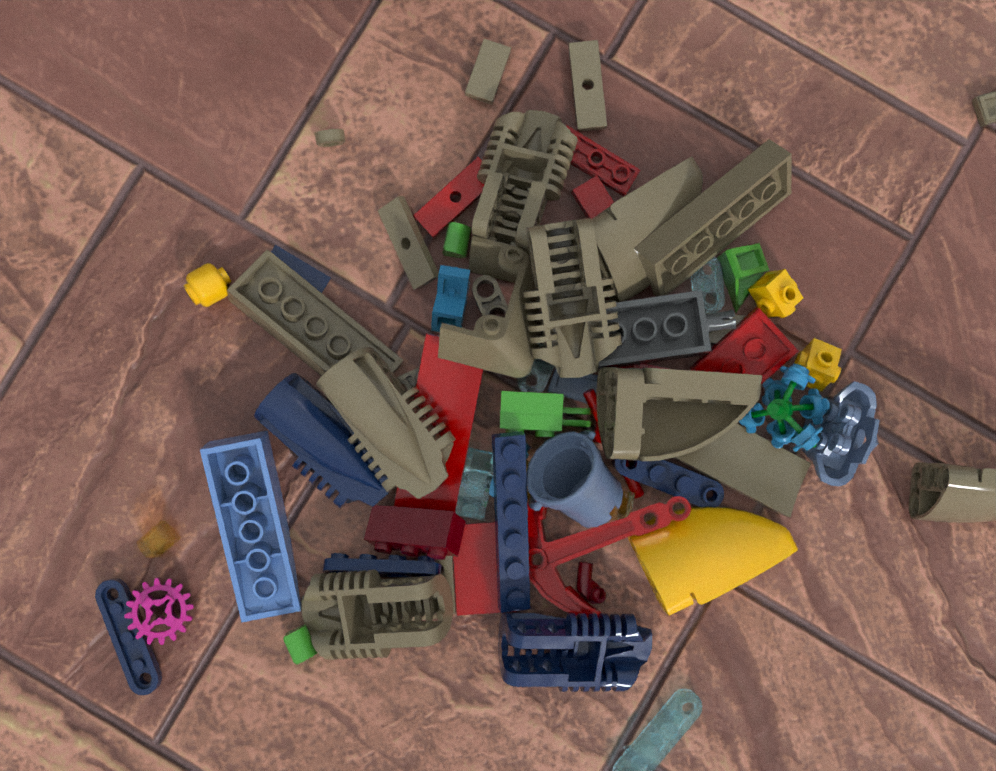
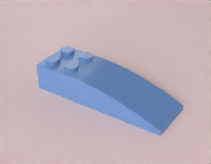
M268 431L209 441L200 449L241 622L301 611L288 521Z

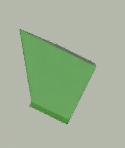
M760 243L728 249L716 258L736 313L750 294L748 289L765 272L769 271Z

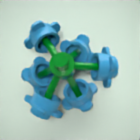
M803 365L781 366L780 371L784 373L781 380H773L769 377L762 384L765 388L762 402L767 406V409H764L761 404L756 403L739 423L746 427V431L749 434L756 432L757 426H761L764 423L765 416L770 415L775 420L767 425L766 430L772 436L771 444L773 447L782 448L784 444L792 442L796 444L793 448L794 452L801 448L808 451L817 446V443L820 441L818 434L824 428L820 426L815 429L811 423L801 427L791 417L793 411H800L805 419H812L815 425L822 424L823 415L829 410L830 403L827 398H823L819 394L818 389L813 388L808 391V395H804L800 399L798 405H792L791 394L794 388L804 390L808 382L814 384L816 380L808 375L810 371Z

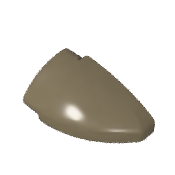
M693 156L627 194L592 218L601 278L613 277L614 284L603 286V289H615V295L610 296V300H616V302L628 301L650 286L648 276L634 247L701 194L703 174Z

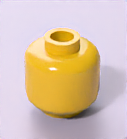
M206 263L188 273L186 276L187 283L183 286L195 305L201 304L203 307H210L228 296L227 284L231 283V280L223 267L217 269L211 263Z

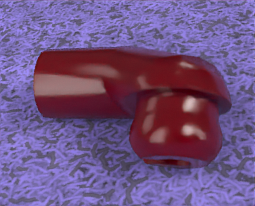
M579 561L576 583L577 591L589 603L602 604L606 600V591L592 579L593 563Z

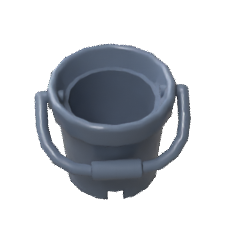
M585 430L580 433L574 431L559 433L546 440L535 451L527 468V488L530 493L528 504L531 509L539 511L543 506L559 510L586 528L598 527L612 518L609 513L613 510L614 506L619 509L622 503L623 490L621 483L604 464L600 450L592 442L595 437L594 431Z

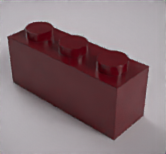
M374 505L371 509L364 540L372 544L375 551L383 554H391L392 550L400 551L401 554L411 557H418L419 553H425L431 558L445 560L446 556L458 557L466 521L454 511Z

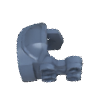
M855 381L841 389L834 398H827L830 408L823 415L822 424L815 425L812 419H806L804 426L811 423L815 429L820 426L824 428L818 434L820 441L817 443V446L808 451L802 448V451L813 461L816 475L820 481L831 486L846 485L854 477L858 464H866L871 451L879 444L877 433L880 420L874 418L875 409L877 408L876 395L870 387Z

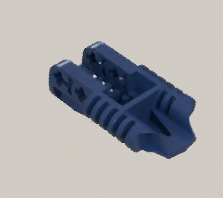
M292 373L285 377L260 403L254 414L255 419L298 456L292 465L294 469L298 470L305 463L307 464L300 473L302 476L306 477L313 470L315 471L308 480L311 484L316 483L321 477L323 478L317 486L319 491H323L329 484L331 485L325 493L328 499L337 491L339 492L333 503L340 509L346 503L358 500L373 507L389 494L381 485L388 477L385 475L377 480L374 475L381 468L377 467L373 471L368 468V465L374 459L371 458L366 462L362 460L361 457L368 452L367 449L360 453L356 452L355 447L361 441L350 444L348 439L354 434L352 429L331 401L301 375Z
M502 613L499 623L498 656L501 676L506 684L514 687H558L560 692H567L568 687L571 692H577L579 687L582 692H588L590 688L593 692H599L600 688L604 692H609L612 687L614 692H624L635 683L641 666L647 662L652 650V630L637 626L634 614H621V616L619 614H611L609 617L606 613H600L598 618L596 613H590L587 619L585 613H579L576 619L575 613H568L566 618L536 613ZM508 646H513V656H508ZM521 649H525V655H520ZM532 649H536L537 654H532Z

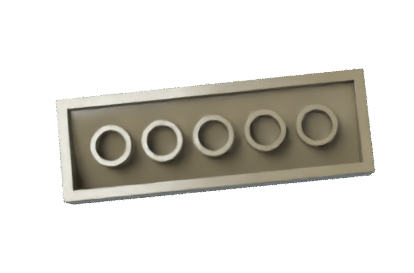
M768 139L634 247L648 276L652 292L656 297L671 293L791 194L792 153Z
M268 249L227 289L228 299L232 304L320 376L349 354L365 347L374 349L393 373L403 364L404 360Z
M736 424L730 431L699 450L674 457V459L749 499L789 518L791 517L802 482L811 465L810 462L784 448L773 447L771 441L758 434H749L746 428L739 424Z

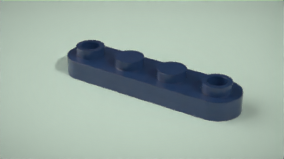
M612 459L613 467L621 475L672 496H682L690 503L699 507H717L724 498V490L720 483L668 460H634L632 466L626 467V460ZM713 490V496L710 499H706L707 492Z
M332 553L331 558L324 559L323 573L327 574L332 572H357L360 570H377L380 577L384 578L421 577L441 574V564L436 563V559L429 556H418L417 561L406 560L407 557L400 555H389L388 560L377 559V556L371 554H360L359 559L349 558V555Z
M117 578L106 580L96 589L95 599L130 689L135 694L148 695L160 686L162 672L151 644H147L148 636L143 635L141 638L136 639L135 637L139 630L137 628L128 630L127 628L133 623L132 618H124L126 613L132 611V608L126 605L127 601L133 600L128 585L123 580ZM113 588L118 591L117 598H114L111 595V590ZM144 673L150 674V682L145 681Z

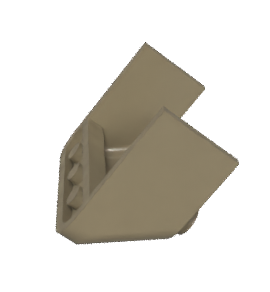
M473 236L468 270L473 273L488 275L496 279L515 283L505 317L484 315L476 321L473 331L442 323L440 327L438 358L510 377H524L530 373L534 362L531 348L539 345V343H530V336L542 334L541 331L529 332L528 325L540 323V320L528 321L526 317L528 313L537 312L538 308L525 309L524 304L536 300V297H523V291L535 289L530 256L520 247Z

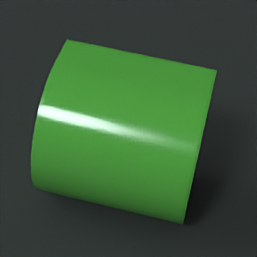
M456 222L449 223L442 251L443 255L466 258L472 228Z
M302 625L285 634L283 640L294 664L296 663L297 665L317 654L306 625Z

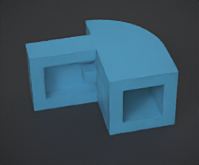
M440 265L437 295L432 311L431 331L440 332L442 323L462 328L470 286V270Z

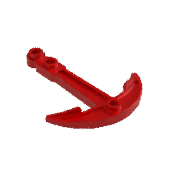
M675 496L667 504L658 502L631 512L625 518L550 542L546 540L542 522L543 519L547 518V507L542 506L539 511H535L529 507L527 500L529 580L542 597L563 611L575 613V615L585 613L587 618L590 613H596L599 618L600 613H602L600 610L587 603L571 585L565 586L557 571V566L632 535L641 536L666 527L672 520H685L691 513V504L686 498ZM680 502L684 505L685 511L682 514H676L673 511L675 503ZM647 513L655 515L656 521L654 524L649 525L645 522L644 517ZM535 554H540L543 558L540 565L535 564L533 561Z

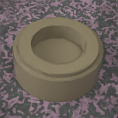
M328 129L315 133L316 145L319 147L338 146L346 141L344 130Z

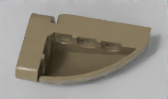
M600 368L596 389L597 418L601 443L606 458L660 461L699 450L730 431L754 407L761 395L762 375L659 368Z
M916 463L911 474L909 495L910 517L916 520L947 523L996 521V469H976L970 466L941 463Z

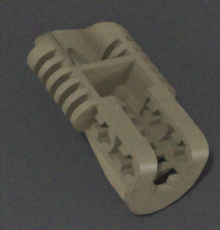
M527 110L525 113H507L496 119L490 141L487 144V151L484 153V160L480 165L481 170L477 174V179L485 185L472 222L473 236L520 247L530 256L526 227L540 225L547 201L559 200L565 183L564 180L571 164L570 161L574 154L573 151H575L578 142L577 137L562 123V119L559 116L546 111Z
M583 218L526 227L535 289L523 291V297H536V300L524 304L525 309L538 308L537 312L526 314L527 320H540V323L528 325L529 332L541 331L542 333L530 336V343H543V345L531 348L533 359H542L555 365L561 378H580L598 371L599 361L610 355L617 346L622 345L621 334H609L610 331L620 329L619 322H607V320L618 318L617 311L606 312V309L617 306L616 300H604V297L614 296L615 289H603V286L614 284L613 277L601 278L593 221L591 218Z
M365 347L349 354L332 366L317 381V387L325 393L354 432L348 439L350 444L360 440L361 443L355 447L357 453H360L367 449L368 452L361 458L364 462L371 458L374 459L368 465L371 471L377 467L381 468L374 475L377 480L385 475L388 477L381 484L386 492L397 486L399 489H405L414 497L420 499L436 490L449 476L445 464L456 438L450 431L441 437L439 433L447 426L442 422L434 428L432 424L440 417L437 413L429 418L426 417L433 410L430 404L422 409L419 408L426 401L423 395L413 400V397L419 393V389L415 386L406 391L374 349Z
M377 570L332 572L328 574L318 573L312 576L310 585L301 599L302 617L311 634L312 645L316 652L326 660H336L338 658H386L389 656L391 648L425 647L437 644L449 632L453 617L452 593L449 583L441 574L381 579Z

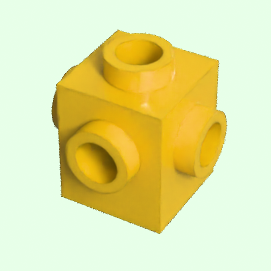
M786 269L766 272L748 289L756 302V306L768 318H785L791 315L796 310L795 306L803 299L796 282L790 277Z
M813 338L803 351L798 353L794 364L803 365L810 371L808 375L816 380L814 384L808 382L806 387L810 389L816 388L822 392L830 383L834 384L841 372V367L838 364L842 349Z

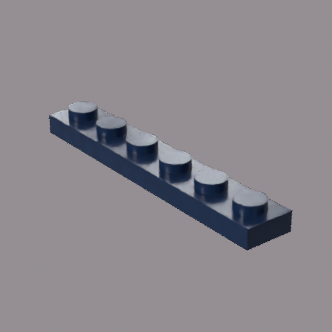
M523 431L492 434L498 608L501 613L530 609L526 438Z

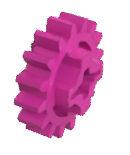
M155 578L154 586H150L145 581L142 583L143 592L136 589L132 592L136 600L126 602V605L131 607L132 611L126 613L124 618L133 619V623L127 628L128 630L135 628L139 630L135 637L136 639L141 638L143 635L148 636L147 644L149 645L154 638H158L160 645H164L166 636L175 641L177 639V630L184 633L187 630L183 622L192 621L193 619L191 615L187 614V611L193 609L194 604H186V600L191 594L189 592L182 595L180 591L183 584L180 583L174 588L172 587L171 578L166 581L165 585L161 584L160 578ZM158 590L168 592L162 598H154L149 595V593ZM169 599L170 601L164 611L167 616L161 615L155 618L153 622H150L155 612L152 606H160ZM176 599H178L181 606L180 618L173 611V603ZM140 604L146 611V619L143 623L139 618ZM160 624L171 627L165 631L151 630L155 625Z

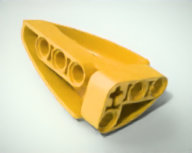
M691 507V513L685 520H672L666 527L641 536L632 535L628 537L658 603L668 616L693 605V599H696L699 604L703 605L780 563L798 550L790 531L783 525L747 511L726 507ZM685 508L673 511L676 514H682L685 511ZM655 516L651 517L652 519L646 521V523L649 525L654 524L656 521Z

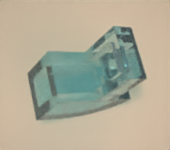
M469 447L455 511L457 515L484 521L490 495V484L493 478L492 452Z

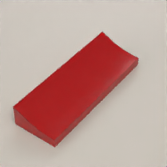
M426 333L416 383L419 393L414 396L413 400L423 395L426 401L419 408L422 409L430 404L433 410L426 417L429 418L437 413L440 418L432 424L434 428L444 422L447 427L439 434L442 437L450 431L456 440L453 442L451 453L445 464L449 475L436 490L420 499L414 497L407 490L397 487L394 506L455 512L483 369L438 358L440 335Z

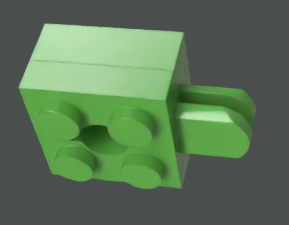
M501 391L500 429H505V433L519 431L524 433V430L535 431V437H554L555 432L562 431V426L591 427V421L562 419L563 414L591 415V409L563 407L564 394Z

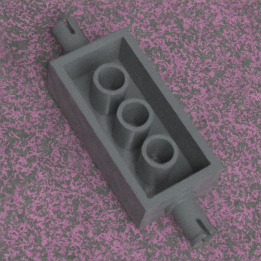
M702 290L616 302L617 306L606 309V312L617 311L618 318L607 320V322H619L620 329L610 331L609 334H621L622 345L617 346L610 355L599 361L598 370L602 367L619 368L707 355L711 351L709 332L736 329V319L732 318L735 317L734 310L707 314L704 307Z

